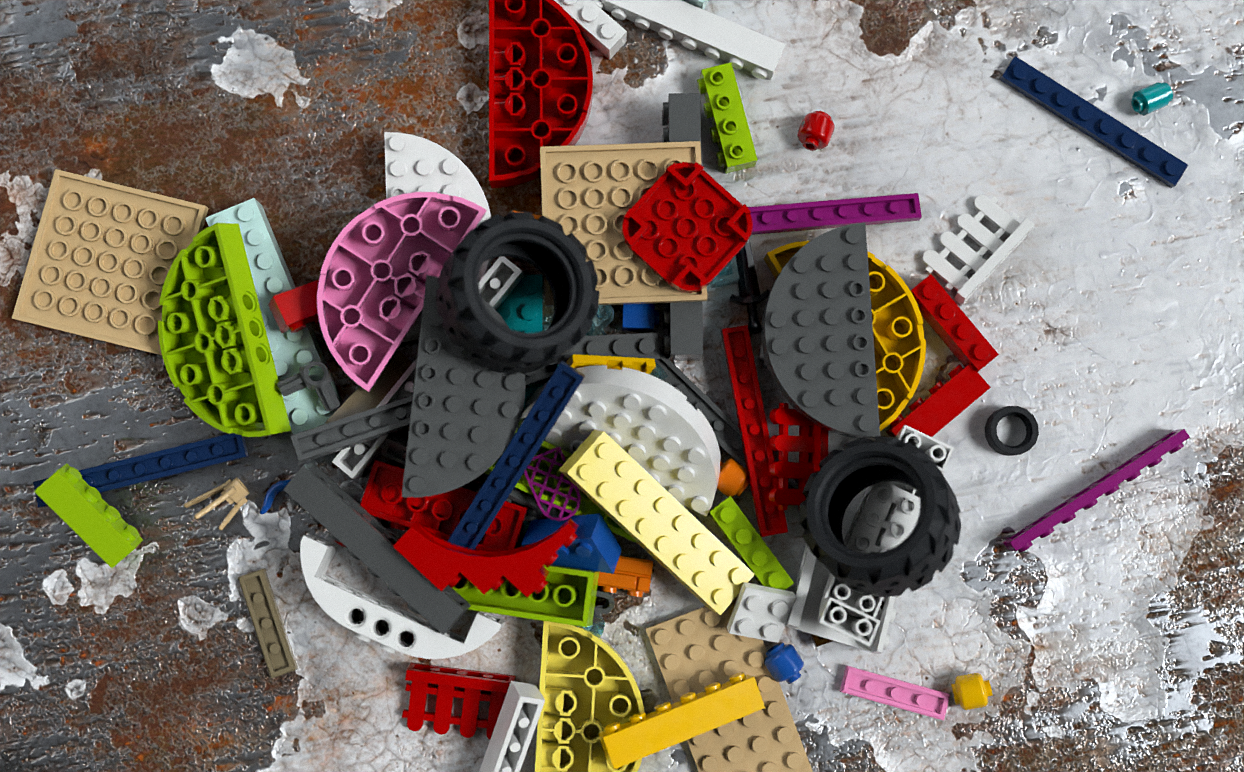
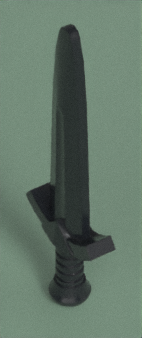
M748 239L745 246L736 255L740 297L732 294L729 301L747 306L749 333L757 334L761 332V324L758 320L756 304L767 299L770 291L767 289L760 295L752 249Z

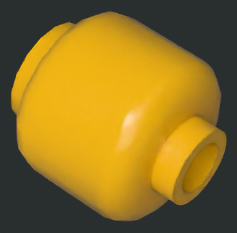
M980 673L957 676L955 683L951 684L955 704H960L964 710L985 707L988 704V697L993 696L989 680L984 681Z

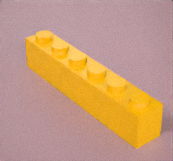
M744 672L737 673L729 677V682L721 685L720 682L709 684L704 687V692L684 694L680 697L679 702L674 704L665 702L657 705L654 712L649 714L640 712L629 717V722L621 725L619 722H615L605 726V731L598 735L609 765L613 769H617L764 709L765 705L755 677L745 675Z

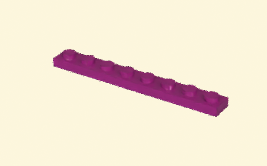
M918 193L748 207L753 221L751 235L838 228L858 223L874 225L920 221L922 218Z
M1185 429L1173 430L1003 541L1008 551L1018 550L1020 553L1027 550L1033 545L1031 541L1037 537L1044 538L1053 533L1055 525L1060 522L1062 524L1070 522L1076 517L1075 512L1082 508L1087 510L1098 503L1097 498L1105 494V496L1116 492L1120 488L1118 484L1124 480L1127 482L1134 480L1141 475L1140 470L1148 466V468H1151L1163 460L1161 456L1167 452L1172 454L1183 448V442L1189 439L1190 436Z

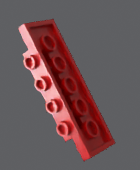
M375 460L360 505L372 516L391 521L390 527L405 531L406 527L410 528L418 522L434 535L448 541L478 492L459 487L433 496L402 497L405 469ZM505 501L475 550L501 551L515 549L528 508Z

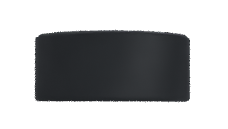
M1006 406L994 411L987 419L985 425V438L989 446L997 453L1005 456L1021 455L1029 451L1036 444L1039 435L1038 423L1034 415L1027 409L1019 406ZM1006 416H1016L1026 426V437L1017 446L1005 445L997 436L996 428L998 422Z

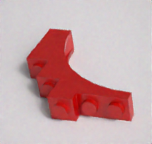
M570 518L555 532L535 543L516 549L486 551L473 550L452 544L434 535L420 523L416 522L393 547L441 592L447 585L452 589L463 577L461 575L463 574L485 595L490 588L496 591L505 581V578L502 577L504 576L528 598L533 592L539 594L548 584L545 579L549 571L543 565L548 568L559 556L556 551L562 545L567 548L576 539L577 535L575 532L578 525Z

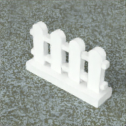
M985 195L978 196L974 201V208L978 211L977 215L973 218L970 214H961L957 219V226L962 231L957 236L952 232H944L940 237V245L944 250L940 254L934 250H928L922 258L924 265L927 266L925 272L929 275L932 272L938 275L947 283L945 288L949 292L952 289L956 290L957 294L954 300L960 305H963L1030 234L1035 225L1028 218L1019 223L1017 221L1019 216L1016 213L1011 216L997 205L999 200L995 196L992 199ZM984 217L999 228L995 234L980 223ZM1004 234L1008 236L1005 242L1000 240ZM967 235L982 247L978 252H975L962 241ZM988 252L991 254V257L986 261L983 256ZM949 254L965 265L960 271L945 260ZM971 270L974 275L968 279L965 275Z

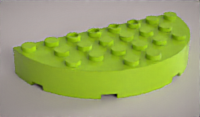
M216 223L192 238L193 242L186 249H182L166 276L159 305H163L162 320L158 321L159 343L166 370L174 387H179L185 396L184 402L188 407L214 428L225 433L242 435L243 437H261L291 431L283 396L278 388L279 380L239 224Z

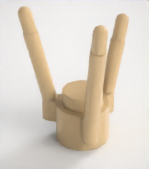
M237 477L233 480L229 479L224 484L185 503L184 507L188 508L221 492L222 495L195 514L194 518L199 519L225 500L230 505L235 502L234 507L218 527L219 530H223L240 507L248 502L246 496L250 492Z

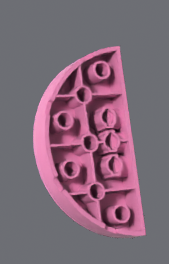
M438 192L401 194L380 201L356 216L334 240L322 265L317 290L319 323L327 346L337 363L351 379L366 391L370 392L422 312L426 276L439 277L443 265L467 233L475 229L484 217L487 210L464 198L439 194Z

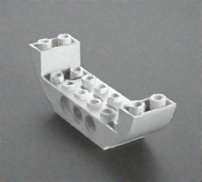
M904 425L895 437L904 443L910 442L923 450L936 463L942 473L945 471L954 447L907 425ZM891 481L867 487L844 539L846 547L856 552L871 554L887 551L900 544L911 533L919 516L920 497L918 491L907 484ZM830 573L822 596L818 621L870 647L881 622L875 617L884 597H879L876 593L865 595L854 591L838 581Z

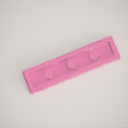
M847 665L840 692L940 720L945 718L950 694Z

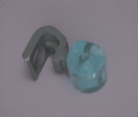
M597 589L596 596L606 598V602L603 605L595 606L592 625L582 628L600 637L605 627V619L602 614H607L614 608L615 600L610 592Z

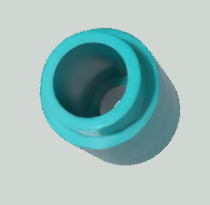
M1165 82L1154 83L1134 92L1131 101L1132 108L1141 115L1152 113L1167 106L1172 101L1173 91L1169 84Z

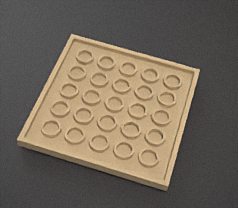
M700 141L540 147L542 216L560 223L563 226L565 235L573 233L585 247L586 261L592 259L598 276L596 290L599 291L598 305L707 301V286L701 291L693 293L679 292L672 288L629 249L624 242L622 234L623 220L626 212L666 172V168L673 163L678 164L682 162H697L701 165ZM544 277L545 306L554 307L553 293Z
M55 169L12 319L162 356L158 334V321L162 320L163 305H159L162 288L168 271L182 249H186L193 242L192 238L203 230L209 208L205 205Z

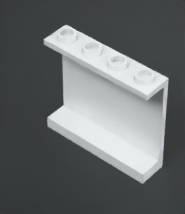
M805 544L793 589L796 599L785 626L870 653H882V650H886L889 644L890 634H887L889 623L892 624L895 619L896 608H893L895 598H899V596L883 598V609L879 608L875 617L880 619L881 622L870 647L819 623V608L830 572L810 552L807 544Z

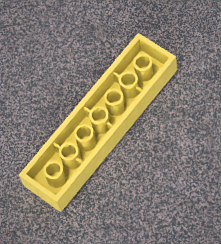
M594 429L559 469L560 472L709 610L721 615L740 593L743 582L748 583L755 575L604 431Z

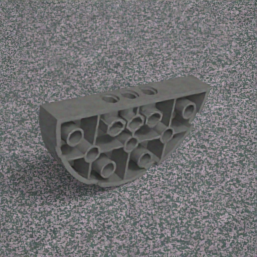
M858 223L838 227L823 233L803 246L788 261L773 283L767 297L761 324V340L767 368L778 390L798 413L817 426L839 435L875 439V436H880L866 224Z
M429 275L426 276L402 497H426L446 493L473 481L497 461L511 442L519 425L525 401V374L521 372L503 374L490 371V366L475 364L461 353L462 347L454 345L450 341L442 327V323L445 320L437 311L436 291L440 287L438 277ZM482 298L490 314L502 325L509 328L499 313Z

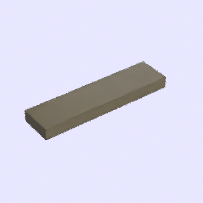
M397 349L370 392L360 386L325 424L376 408L411 366L412 362Z
M263 568L238 577L271 679L297 670L298 666L266 569Z

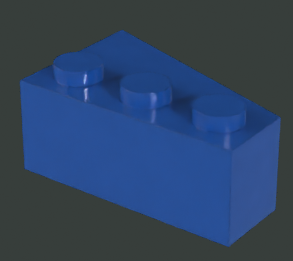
M598 513L570 517L578 525L575 532L577 537L567 548L562 545L556 551L559 556L551 565L614 574L622 549L602 515ZM551 519L530 521L521 543L522 547L550 535L569 519L562 521Z

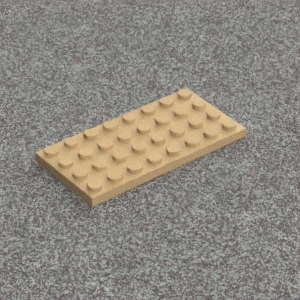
M739 594L721 615L703 606L645 628L673 704L679 702L680 697L684 694L704 692V687L709 684L720 682L721 685L729 682V677L737 673L744 672L745 675L755 677L765 705L764 709L687 740L699 772H813L779 682L774 680L764 664L767 650L763 640L728 633L727 625Z

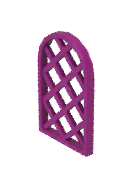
M560 446L533 457L531 461L538 459L535 467L530 465L527 467L534 470L531 479H529L526 470L524 474L541 512L551 520L562 521L575 515L580 506L581 497L578 487L571 481L563 479V473H561L560 477L550 474L554 464L560 467L563 466V464L556 462L558 453H560L563 463L566 462ZM556 451L552 460L544 457L545 455ZM541 460L551 463L548 472L538 469ZM536 472L546 475L543 485L533 481ZM549 477L558 480L555 490L546 486ZM561 482L571 485L568 494L558 491ZM533 485L541 488L538 497L533 488ZM573 488L576 490L577 498L570 496ZM544 489L553 492L550 502L541 499ZM557 494L566 497L563 507L553 504ZM569 499L577 502L574 511L566 509ZM540 502L549 505L546 512ZM551 507L561 510L558 518L549 515ZM564 511L570 513L568 516L562 517Z

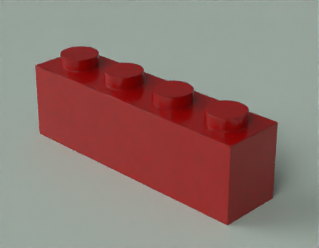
M932 274L910 290L918 304L922 317L963 366L971 364L978 372L999 355Z
M319 280L272 297L268 306L281 333L289 330L291 333L298 332L304 329L307 323L313 321L319 324L317 310Z
M959 364L948 373L950 376L948 380L944 383L938 381L928 390L930 392L929 396L924 400L919 397L908 407L911 411L904 417L900 414L889 424L891 428L886 433L889 437L895 438L902 427L907 425L933 437L991 387L971 364L963 367Z

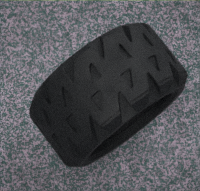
M509 212L505 217L498 214L480 222L475 229L467 233L444 263L438 277L440 287L436 291L437 311L445 320L442 323V327L450 341L454 345L462 347L461 353L475 364L490 366V371L503 374L518 372L526 374L540 370L556 361L584 338L592 326V319L598 310L599 291L596 290L598 276L592 259L586 261L585 247L573 233L565 235L563 226L560 223L545 216L535 219L530 212ZM496 257H515L530 263L543 274L550 285L554 298L553 318L547 330L537 333L518 332L502 325L490 314L482 300L479 289V274L483 262Z
M875 436V440L860 438L845 443L844 445L847 449L834 450L818 464L821 470L811 473L802 492L806 499L799 506V523L804 528L803 538L810 552L838 581L854 591L865 595L876 593L879 597L900 596L906 589H910L912 592L932 581L936 570L940 573L944 570L953 557L954 544L958 545L961 520L956 495L936 463L923 450L910 442L904 443L894 437ZM891 481L907 484L918 491L920 497L918 520L911 533L900 544L887 551L871 554L856 552L846 547L842 535L843 517L850 502L862 490L877 483Z

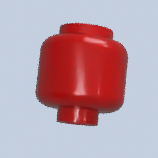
M814 111L804 116L797 137L803 144V147L810 151L824 149L829 145L835 125L827 113Z

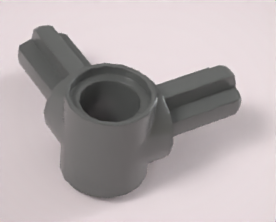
M310 362L300 367L299 373L278 382V388L283 396H288L308 387L311 391L316 390L326 411H331L340 406V402L330 383L333 381L328 366L323 362ZM313 366H320L324 371V376L320 381H314L310 377V369Z

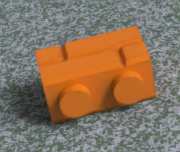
M620 556L614 574L599 572L598 585L601 586L600 591L616 593L617 588L627 590V595L642 597L643 592L649 593L653 561Z

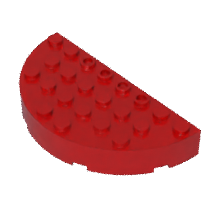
M489 0V183L491 188H505L519 185L541 176L540 147L575 146L586 127L593 101V71L590 53L581 35V31L572 17L554 0Z

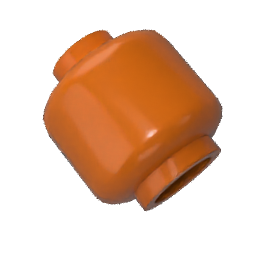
M732 458L727 459L724 463L720 461L717 490L727 497L735 495L739 497L750 483L747 469Z

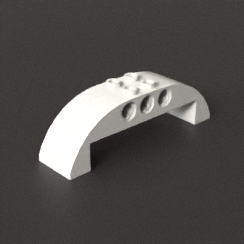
M303 535L301 539L300 557L302 572L307 587L315 601L331 618L356 632L355 637L366 642L371 640L381 643L380 648L394 654L395 651H399L410 656L425 659H446L460 656L486 643L503 628L506 622L488 612L480 611L477 613L466 638L452 631H448L444 635L435 632L428 626L427 620L325 575L338 545L316 535ZM358 609L364 613L363 621L357 617ZM382 620H385L389 624L388 632H385L382 629ZM406 631H410L413 634V643L406 640Z

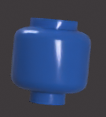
M780 642L765 653L767 657L764 660V664L776 682L786 680L790 684L801 677L799 671L803 668L804 662L793 645H785L783 642Z

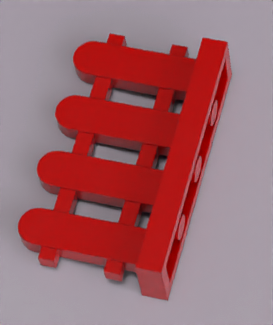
M779 403V408L772 409L770 412L771 422L779 425V435H773L770 438L769 445L773 451H779V462H772L769 466L770 475L778 478V488H774L769 492V501L774 505H778V510H788V505H798L799 511L800 503L806 499L802 492L811 473L821 470L818 464L828 455V430L810 422L795 409H789V403ZM788 425L799 426V436L788 435ZM788 452H799V463L788 462ZM788 478L799 479V489H788Z
M411 662L406 670L405 680L412 681V683L406 684L405 691H410L409 709L403 710L402 718H407V726L412 731L420 730L424 720L433 721L434 731L440 735L448 732L450 724L460 725V733L465 738L473 737L477 727L487 728L486 735L490 740L510 682L515 681L516 676ZM428 684H438V686H430ZM455 687L465 688V690L455 689ZM481 690L491 691V693L481 692ZM427 694L437 695L435 713L425 712ZM454 697L464 698L462 716L452 715ZM480 701L490 702L488 720L478 719Z

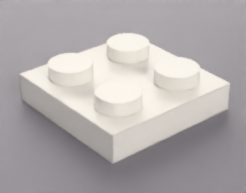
M743 582L727 625L728 633L778 643L796 599L794 592Z

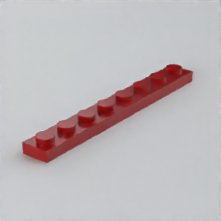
M748 325L721 329L720 332L760 537L787 533L788 528L784 510H778V505H774L769 501V492L774 488H778V478L772 477L769 473V466L774 462V457L769 445L770 437Z

